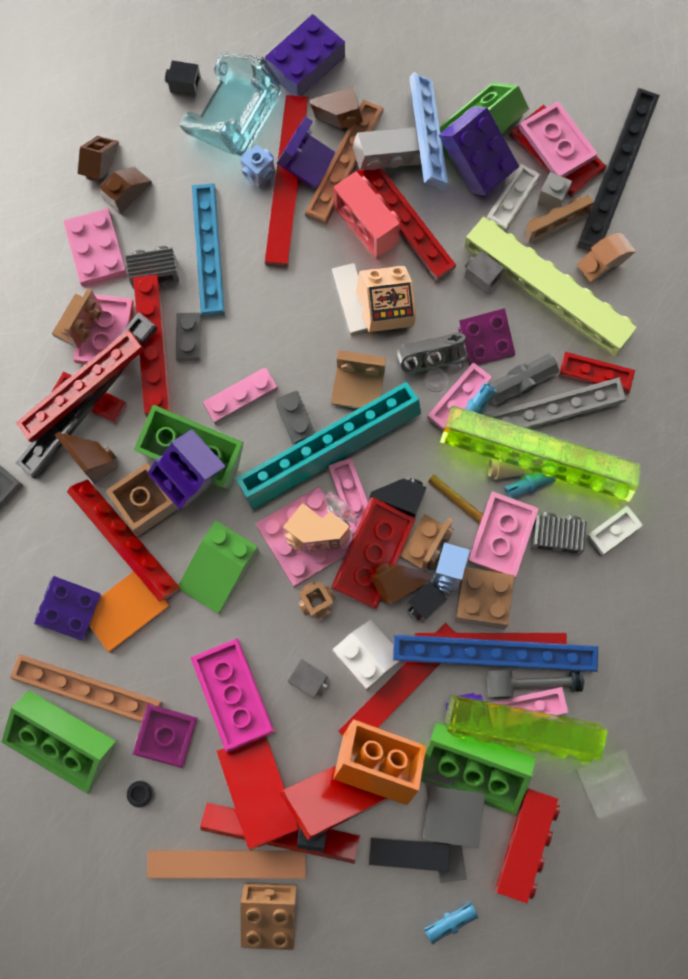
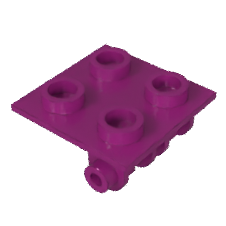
M505 308L459 320L460 326L458 331L466 336L464 345L468 354L469 367L472 363L479 365L516 355Z

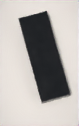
M371 837L369 865L449 872L450 844Z

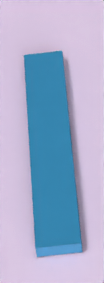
M215 183L192 185L201 316L225 315Z

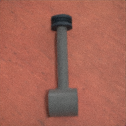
M510 670L486 672L489 699L514 697V689L570 687L571 692H578V690L583 692L585 684L582 671H575V673L570 671L569 677L513 679L512 671Z

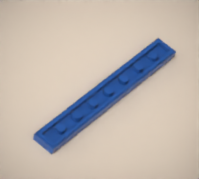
M394 635L393 661L598 672V646Z

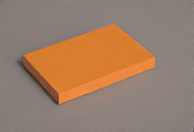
M133 571L100 596L89 627L107 651L111 653L171 606L166 599L159 602Z

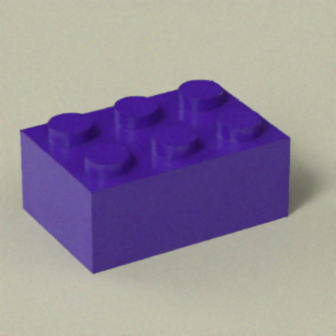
M312 14L265 56L266 72L292 95L303 96L345 58V41Z
M487 107L470 108L438 135L473 194L487 195L520 167Z

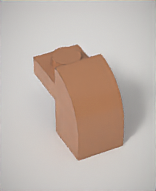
M614 233L596 243L591 248L592 251L579 261L577 265L590 282H595L611 267H619L636 251L623 233Z

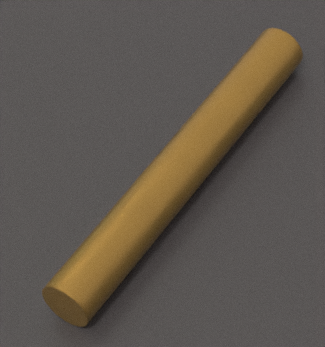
M433 474L428 482L476 522L481 523L483 514L436 475Z

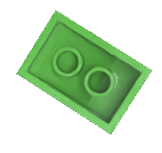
M215 520L179 583V590L217 614H220L260 553L258 546Z

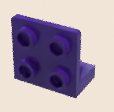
M305 116L276 164L312 188H316L336 152L311 136L312 132L308 129L313 121Z
M52 576L33 625L41 628L45 627L69 637L83 640L101 594Z

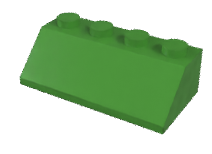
M492 82L439 126L440 133L470 108L487 107L499 130L504 134L506 128L512 123L519 121L523 114L529 110V107L518 85ZM442 143L444 156L450 162L454 163L448 151L446 150L444 144Z
M152 405L134 451L158 459L163 456L172 441L193 430L225 465V468L213 484L230 489L239 468L244 442Z
M28 690L11 707L1 742L88 794L107 764L116 741Z
M436 722L425 752L420 781L425 782V780L449 789L485 794V805L516 816L532 778L535 757ZM441 773L445 777H451L452 786L426 778L424 775Z

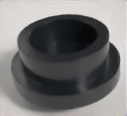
M136 781L127 790L128 802L134 807H145L153 798V789L145 781Z

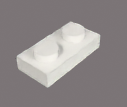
M626 506L589 533L587 537L603 556L641 528L643 524L630 508Z

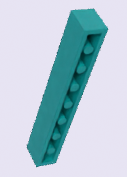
M407 382L401 384L237 477L236 481L252 510L256 509L326 469L329 465L340 461L420 415L419 399Z

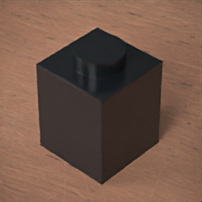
M172 60L170 69H166L165 83H168L170 93L197 97L201 80L199 65Z
M429 581L407 602L409 607L407 612L417 622L421 620L425 623L446 603L447 598Z

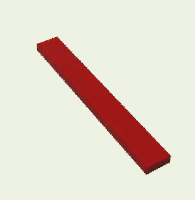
M286 95L278 160L304 117H307L308 96ZM278 164L264 262L265 265L288 267L299 178Z

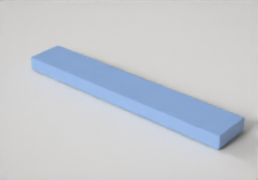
M413 73L410 77L424 183L444 190L448 186L442 141L438 136L440 128L433 81Z

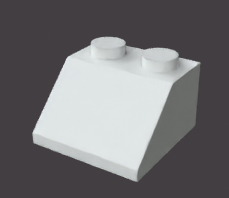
M369 620L353 631L332 649L333 654L365 691L370 689L400 662L393 661V644L372 620Z

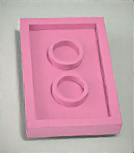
M559 101L531 116L519 125V129L549 170L559 176L565 177L597 157L598 153Z
M108 208L63 221L81 286L127 274Z
M95 294L102 307V314L99 321L92 325L87 341L82 343L79 349L75 347L73 358L75 363L87 364L117 339L131 322L134 306L133 299Z
M492 491L467 562L494 572L514 575L515 579L539 508Z

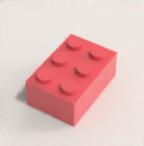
M355 171L333 187L334 209L376 260L399 244V217L394 211L390 212L382 196L372 191L371 185L365 177H361Z

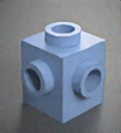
M256 145L243 154L241 159L242 174L258 187L263 185L275 173L274 157L267 149L263 150Z

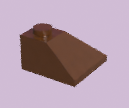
M61 432L55 434L94 485L118 467L113 461L117 457L108 446L103 448L99 442Z

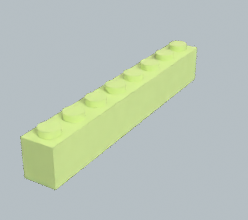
M483 216L466 236L465 248L476 256L481 251L503 267L502 275L616 357L634 334L637 327L631 319L615 312L610 304L597 299L592 291L582 288L571 276L561 273L552 262L543 260L534 249L525 247L513 234H507L500 229V226L495 221L488 220Z

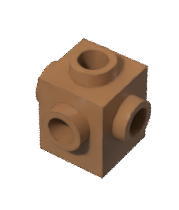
M321 581L317 583L311 582L301 589L302 592L299 593L301 601L298 602V605L305 616L309 614L312 620L316 617L321 620L332 613L331 609L334 608L332 600L336 599L329 585L324 587ZM314 599H320L322 604L315 607L312 602Z

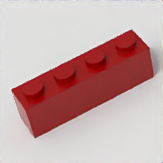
M527 788L515 819L494 892L528 904L529 898H534L537 890V883H534L537 872H542L545 863V857H542L545 846L549 847L553 831H550L552 820H557L561 806L557 805L558 798Z

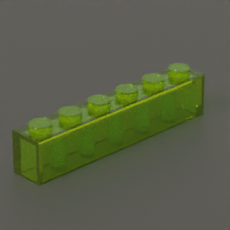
M450 695L444 723L450 735L457 738H465L466 735L476 737L477 741L483 743H491V740L501 742V745L509 748H516V745H520L536 753L546 750L551 751L552 755L566 758L567 755L576 756L578 760L583 762H592V759L601 761L608 732L601 723L456 695Z

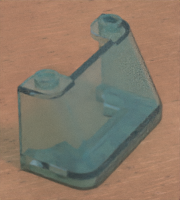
M221 52L214 65V72L220 82L202 114L199 116L196 112H187L179 126L187 135L232 155L243 156L249 150L277 101L281 86L278 78L263 57Z

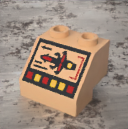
M398 266L359 271L356 293L363 307L362 317L368 331L374 332L413 327L416 319L413 283L406 267Z
M303 503L283 527L287 544L294 550L299 551L301 549L305 553L341 549L350 538V526L329 511L322 519Z

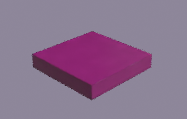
M147 704L132 755L183 768L197 717Z

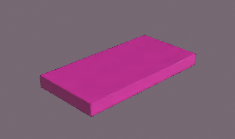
M238 638L190 657L226 753L275 733Z

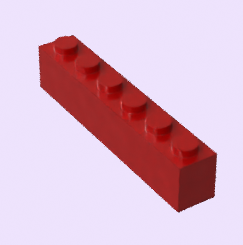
M157 275L133 278L136 314L139 312L158 327L156 332L143 346L145 350L139 355L143 405L146 418L152 405L172 412L162 287Z

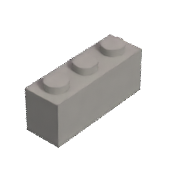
M417 127L359 132L356 135L352 148L360 170H376L387 167L397 168L399 166H417L422 164Z

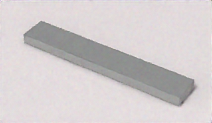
M619 377L479 416L478 419L484 439L488 441L624 403L627 399Z

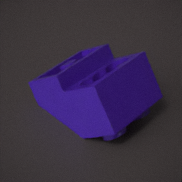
M190 430L170 443L163 456L155 460L147 474L181 510L217 479L225 465L209 449L204 441L193 430Z

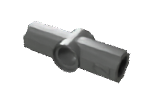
M547 354L528 365L525 363L518 365L510 370L506 376L490 383L497 390V393L491 398V402L498 405L517 394L524 395L537 387L539 383L558 374L560 370L555 358Z

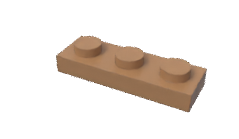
M589 195L582 198L576 197L568 205L552 209L546 216L533 218L527 224L524 234L528 242H531L588 214L593 205V200Z

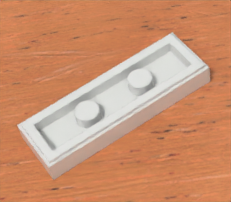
M521 164L486 219L495 221L500 226V229L506 232L540 180L541 174Z
M351 263L332 268V275L350 335L368 331L362 317L363 307L356 293L358 274L355 264Z

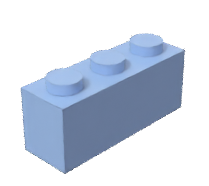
M444 543L432 583L441 593H456L463 577L469 549Z

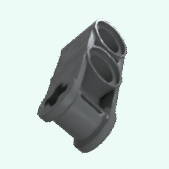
M452 333L447 336L403 344L398 348L396 356L402 370L408 374L453 364H462L468 360V354L464 349L466 336L462 333Z

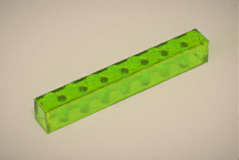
M451 405L446 418L440 442L627 501H630L638 488L641 464L453 405Z

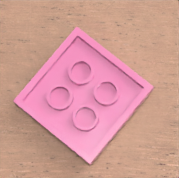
M319 486L256 523L257 528L294 588L343 559L352 541L350 536L341 549L308 553L301 549L296 551L287 544L283 527L302 503L322 519L329 511L337 516Z

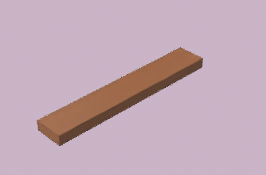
M364 99L359 106L363 122L348 128L305 211L306 217L325 225L334 210L333 187L350 176L357 165L352 148L357 133L374 131L384 112L383 107Z
M20 654L10 676V679L138 722H142L147 704L161 707L163 703Z
M149 850L147 878H306V853L298 851Z

